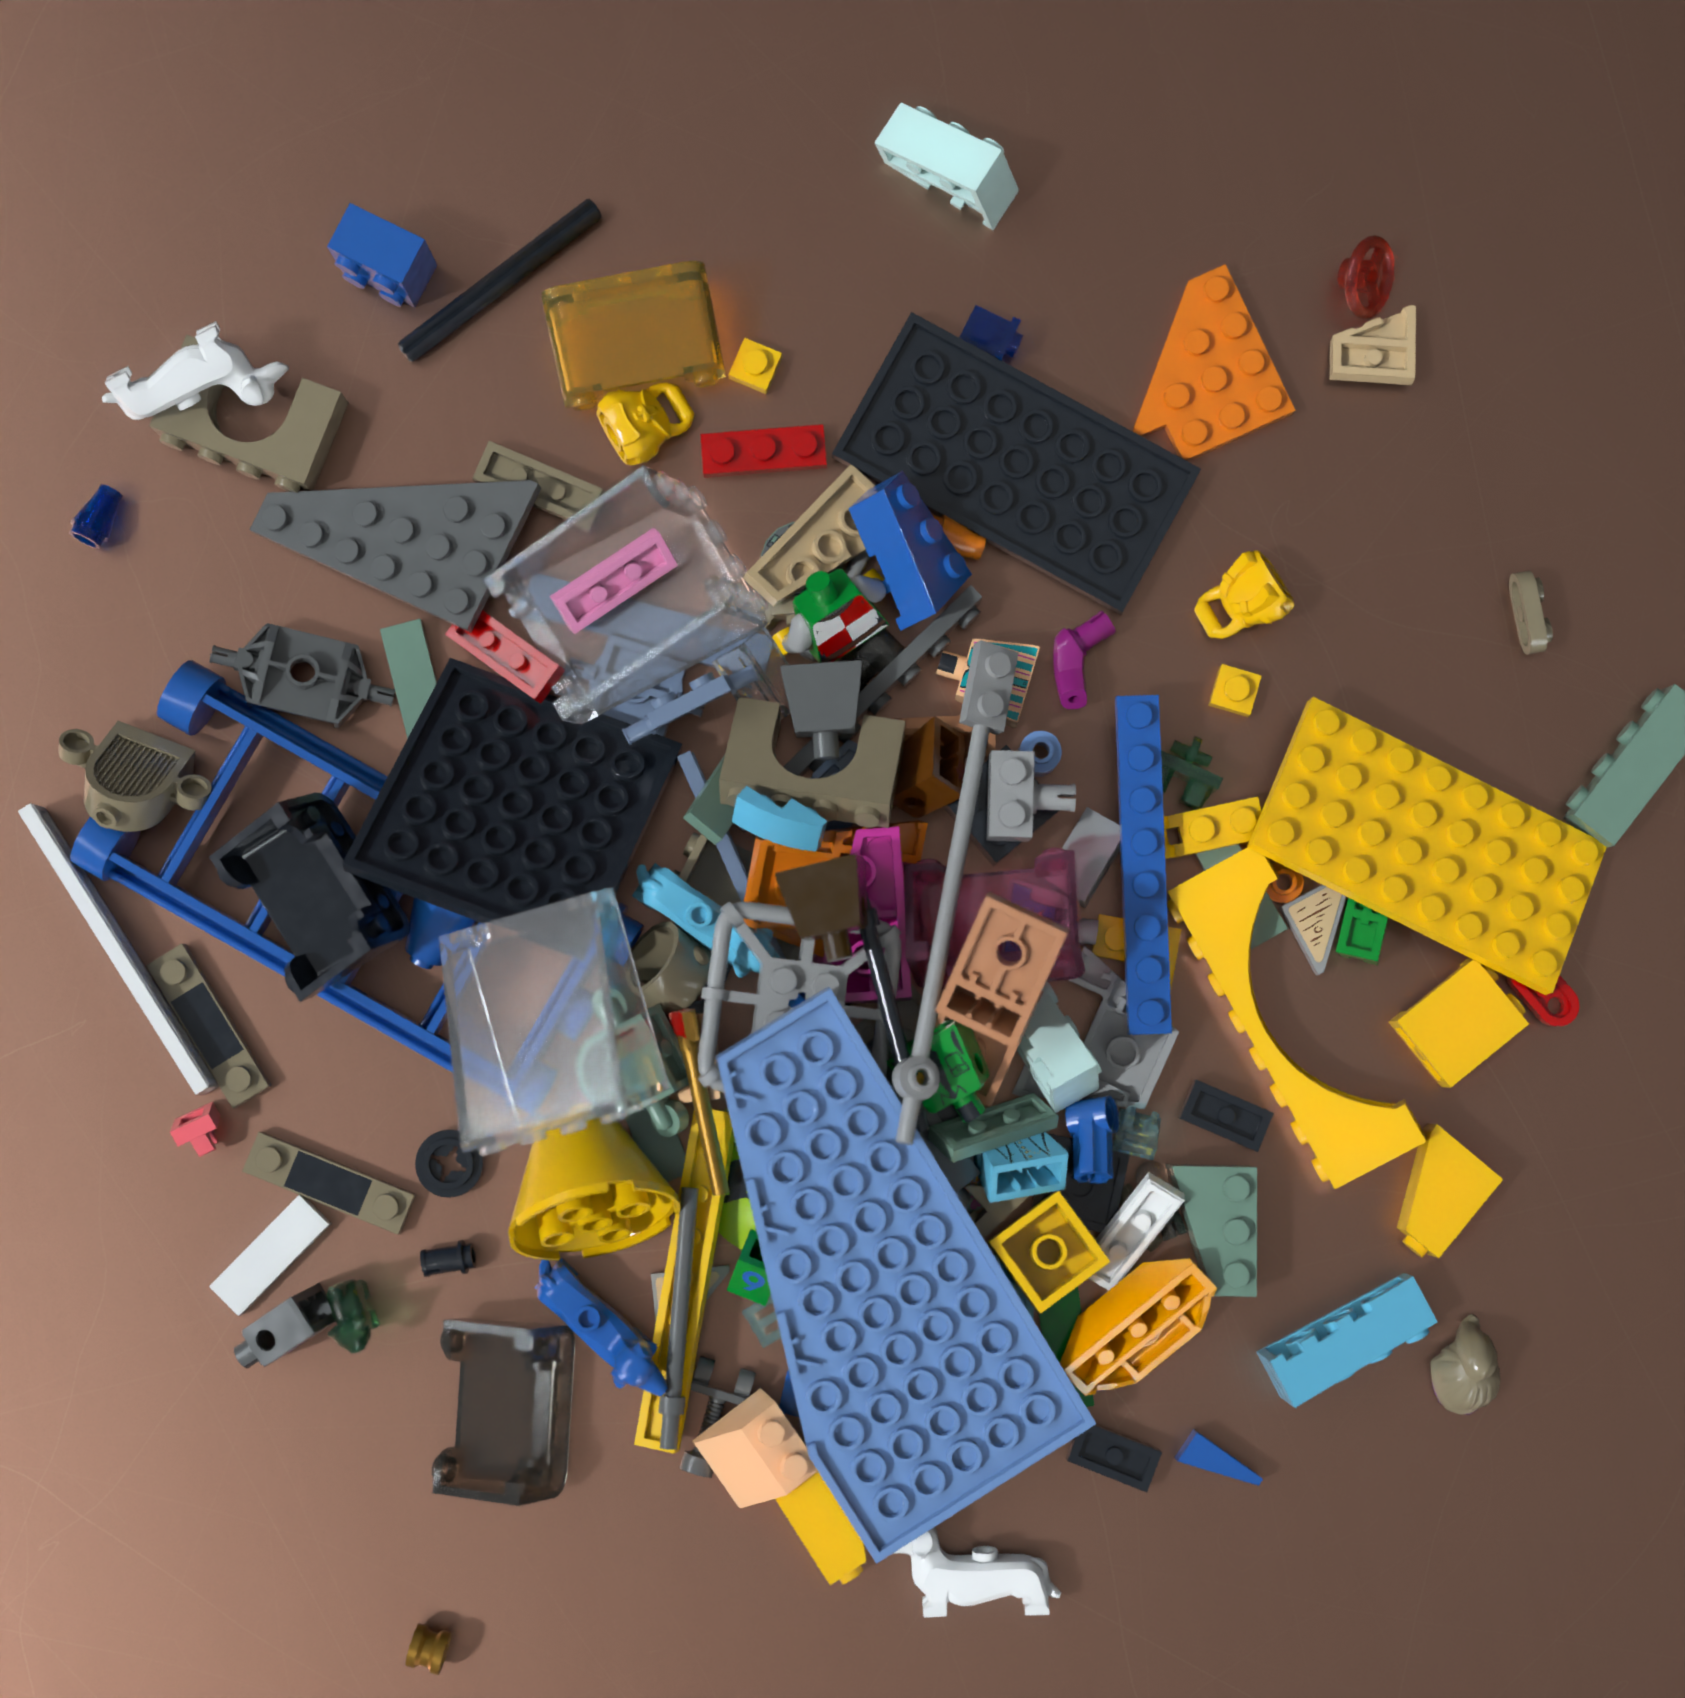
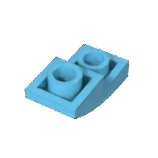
M748 786L737 795L732 817L734 824L756 836L780 845L808 851H817L821 847L827 820L822 818L814 809L805 807L793 798L781 808L769 797L757 793Z

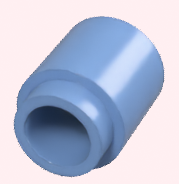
M1034 731L1023 739L1018 751H1033L1035 745H1040L1048 751V756L1044 759H1039L1034 755V777H1042L1051 773L1061 759L1062 748L1059 740L1053 734L1047 731Z

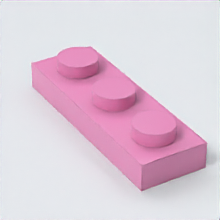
M652 528L549 597L569 630L576 634L678 566L660 532Z

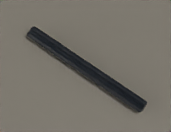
M584 200L398 342L400 351L410 362L418 359L598 222L602 217L599 208L592 200Z

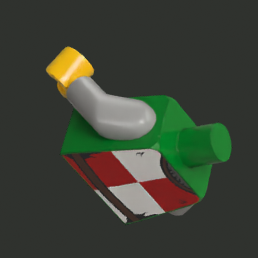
M873 568L863 576L856 575L851 578L843 569H836L830 574L824 571L812 573L806 580L807 590L796 596L792 602L795 616L791 619L790 626L771 637L781 656L784 657L788 653H803L809 650L818 663L835 662L889 626L887 620L872 603L881 601L886 594L885 586L881 582L884 579L878 571Z

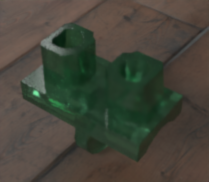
M1197 736L1193 737L1189 746L1174 740L1170 751L1182 756L1183 760L1161 750L1163 794L1166 792L1172 776L1187 783L1179 802L1195 810L1201 809L1210 794L1219 790L1223 780L1222 777L1193 765V762H1196L1208 768L1213 756L1199 751L1203 739Z

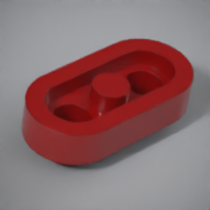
M1560 975L1553 993L1543 995L1506 976L1510 987L1543 1024L1552 1027L1565 1026L1577 1017L1580 1008L1579 999ZM1551 998L1557 999L1560 1003V1009L1555 1014L1548 1009V1002Z

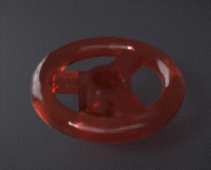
M1371 235L1364 238L1356 246L1351 257L1346 258L1341 263L1338 271V285L1342 291H1345L1347 305L1356 317L1368 319L1378 314L1391 292L1394 279V258L1388 242L1381 236ZM1374 248L1370 260H1364L1363 258L1367 252ZM1382 263V276L1378 289L1379 268ZM1358 292L1367 294L1368 306L1361 304Z

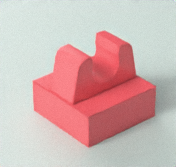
M212 1101L176 1118L170 1134L178 1147L190 1141L199 1157L216 1150L214 1144L218 1143V1139L214 1130L217 1129L221 1115Z

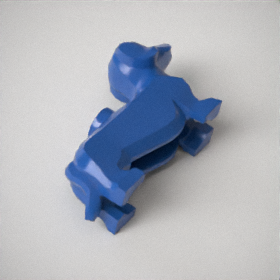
M563 1257L553 1267H551L549 1260H541L539 1264V1282L534 1287L537 1290L538 1299L558 1315L590 1348L614 1368L610 1374L613 1377L615 1386L622 1388L629 1384L657 1396L665 1394L668 1389L667 1382L651 1359L656 1352L657 1345L651 1342L652 1340L636 1326L632 1327L612 1306L584 1286L577 1277L579 1272Z

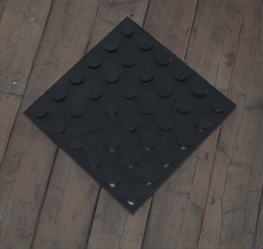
M450 658L342 863L343 870L585 962L678 761L677 756L681 755L682 743L658 734H650L629 745L622 729L631 726V724L550 694L540 704L504 677Z

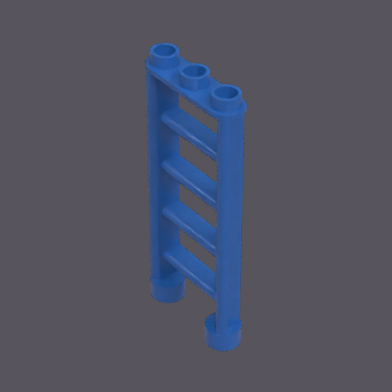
M188 660L179 667L167 683L157 706L158 718L190 736L201 731L216 710L245 725L211 783V795L203 808L194 812L158 874L129 858L138 841L140 831L124 832L104 828L91 817L82 827L74 842L70 860L73 864L103 881L113 879L285 977V964L292 960L295 955L290 949L264 935L272 919L260 900L244 924L176 884L263 736L331 774L332 776L322 794L328 796L337 807L350 786L376 800L388 776L266 707L254 704L252 708L247 707L245 695L227 686L224 677L194 660ZM390 889L397 902H399L403 893ZM621 902L617 906L614 905L611 923L603 921L585 962L573 959L508 1074L439 1035L441 1028L498 931L496 928L478 922L421 1023L414 1021L351 985L360 967L318 993L317 996L503 1102L502 1109L509 1113L515 1107H518L535 1117L549 1097L560 1075V1072L542 1062L559 1033L576 1043L581 1039L596 1014L593 1007L595 994L586 990L585 987L601 959L618 969L622 967L631 948L638 941L644 925L626 915L627 905Z

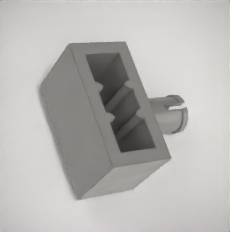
M991 750L988 756L986 841L1029 842L1033 837V814H1036V810L1075 811L1076 799L1058 797H1074L1076 795V785L1037 784V780H1034V751Z

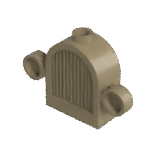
M117 721L97 746L94 745L92 735L80 729L67 730L59 737V757L68 764L85 768L84 806L90 817L104 828L124 832L146 830L160 823L175 804L187 810H201L211 795L212 786L209 780L203 776L193 774L195 750L129 724Z

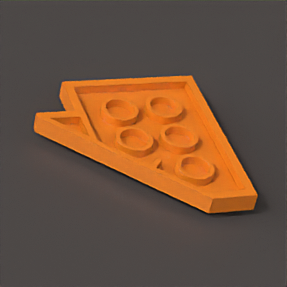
M1226 264L1188 281L1132 431L1142 437H1146L1165 428L1177 456L1188 462L1289 417L1296 411Z

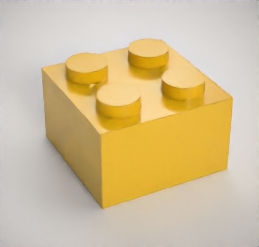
M1059 1191L1053 1192L987 1241V1244L1038 1313L1045 1311L1110 1263V1260Z

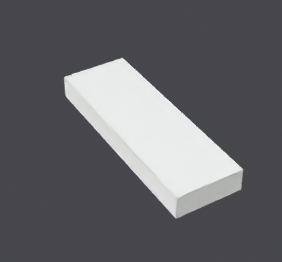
M1148 1172L1095 1241L1110 1260V1263L1088 1279L1107 1290H1110L1119 1283L1185 1201L1184 1193Z
M298 1195L209 1287L238 1316H241L332 1223L306 1197Z

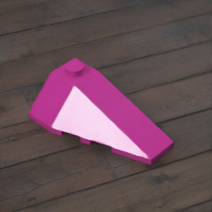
M899 826L856 829L850 855L856 853L864 857L866 888L871 907L877 909L879 920L887 922L890 926L895 924L901 931L899 938L901 940L902 954L896 1002L911 1001L912 992ZM848 932L854 955L864 947L861 934ZM825 953L823 964L840 966L847 959L827 962ZM865 961L848 975L845 1004L878 1003L868 961Z

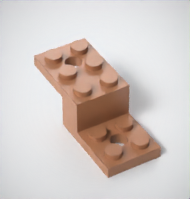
M988 892L935 1010L938 1012L935 1026L948 1019H952L972 1028L990 1073L983 1087L975 1091L982 1104L988 1107L992 1106L1043 994V987L1070 930L991 892ZM1004 941L1016 942L1022 950V958L1015 962L1005 960L999 951L1000 943Z

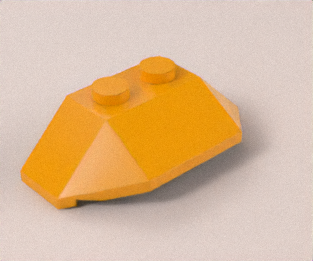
M1190 1258L1141 1263L1077 1317L1060 1361L1061 1367L1071 1383L1085 1396L1096 1394L1098 1390H1112L1138 1383L1202 1330L1210 1309L1211 1298L1217 1290L1216 1285Z

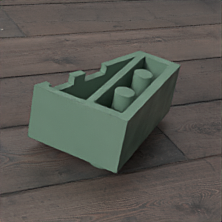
M1165 1164L1173 1186L1184 1193L1185 1201L1179 1208L1185 1220L1198 1267L1217 1287L1214 1296L1257 1297V1167L1250 1165Z

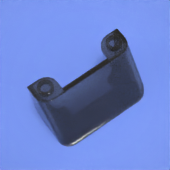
M460 1318L445 1319L440 1338L441 1348L448 1360L460 1362L455 1446L442 1450L433 1462L432 1493L514 1506H522L559 1496L566 1484L568 1472L575 1358V1336L573 1330L567 1325Z

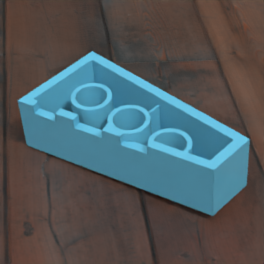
M1402 1273L1256 1351L1279 1396L1296 1408L1332 1385L1349 1378L1367 1364L1385 1359L1392 1354V1349L1402 1343L1410 1344L1424 1338L1430 1333L1428 1328L1438 1321L1415 1278L1412 1275Z

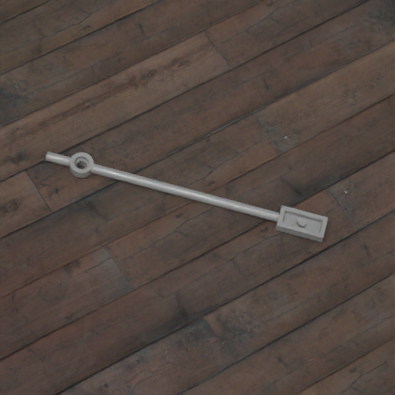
M983 640L975 643L973 646L959 723L973 727L912 1055L901 1060L896 1065L892 1077L896 1092L903 1098L895 1142L905 1145H913L921 1100L931 1097L937 1091L940 1082L938 1068L929 1059L937 1017L935 1010L940 1001L989 733L998 735L1004 732L1018 652ZM918 1070L924 1075L922 1085L916 1081L915 1076Z

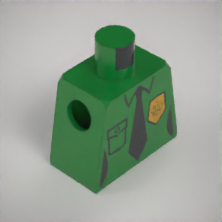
M948 1019L935 1026L929 1059L935 1063L939 1071V1086L931 1097L922 1101L924 1107L931 1113H936L952 1104L962 1121L968 1123L979 1117L986 1110L975 1091L983 1087L990 1073L972 1028L955 1020ZM914 1039L907 1042L910 1055H912ZM891 1054L886 1062L894 1071L895 1063ZM918 1070L916 1072L917 1082L922 1085L924 1075Z

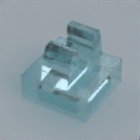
M1129 1106L1127 1109L1120 1108L1118 1112L1119 1128L1113 1137V1150L1153 1160L1158 1146L1161 1122L1159 1113L1153 1111L1150 1116L1136 1112L1135 1106Z

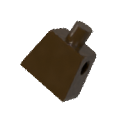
M855 853L775 873L776 881L801 940L813 941L822 939L827 962L853 957L848 932L868 927L864 857Z

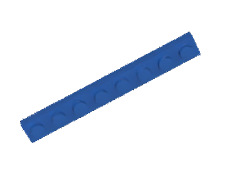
M1159 695L1116 696L1115 718L1127 1035L1172 1034Z

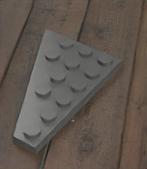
M524 480L298 491V493L273 492L267 493L249 530L471 633L542 487L534 481Z

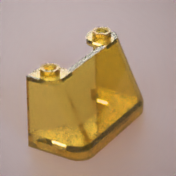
M684 261L548 288L541 293L543 311L565 408L573 407V410L576 411L592 409L597 406V401L603 398L604 391L683 376L686 381L694 382L695 387H709L717 384L719 378L726 377L705 264L701 261Z

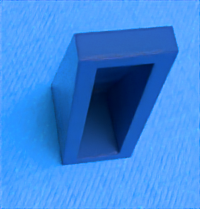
M1194 1429L1174 1457L1178 1462L1259 1486L1263 1480L1260 1475Z

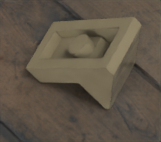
M968 1183L965 1186L968 1192L984 1208L979 1214L975 1210L968 1213L983 1239L1029 1197L990 1203L982 1184Z

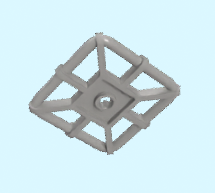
M727 902L720 908L722 913L718 916L714 928L707 988L702 987L701 998H705L698 1051V1071L700 1073L698 1080L704 1087L710 1086L712 1089L724 1093L718 1063H715L722 1001L755 1005L752 1034L791 1010L792 1008L788 1007L789 1000L797 999L798 992L805 993V999L807 1000L828 986L848 1017L876 1020L872 1057L886 1078L888 1065L886 1061L889 1057L890 1044L879 1002L877 1009L844 1005L848 975L867 961L864 947L840 966L812 963L815 940H801L799 961L773 958L743 919L794 925L788 908L786 906L756 902H736L734 904ZM879 920L881 925H877V930L882 948L885 947L884 957L896 998L902 954L901 940L899 938L901 931L895 924L890 926L887 922ZM732 928L760 963L756 994L724 990ZM858 930V931H851V932H849V933H857V934H860V930Z

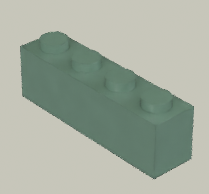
M1676 684L1662 690L1656 688L1646 698L1641 706L1645 710L1644 714L1637 723L1632 720L1622 729L1616 738L1620 745L1612 755L1606 753L1598 760L1591 770V773L1595 775L1593 780L1586 788L1581 785L1566 802L1570 809L1562 819L1574 828L1594 837L1607 848L1615 846L1685 755V691Z

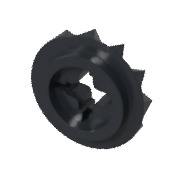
M442 1130L430 1135L421 1144L415 1159V1169L419 1181L429 1192L440 1197H457L470 1191L480 1179L484 1158L478 1143L466 1133L457 1130ZM458 1147L456 1161L461 1164V1167L466 1168V1171L452 1170L443 1181L444 1165L433 1157L434 1155L447 1157Z

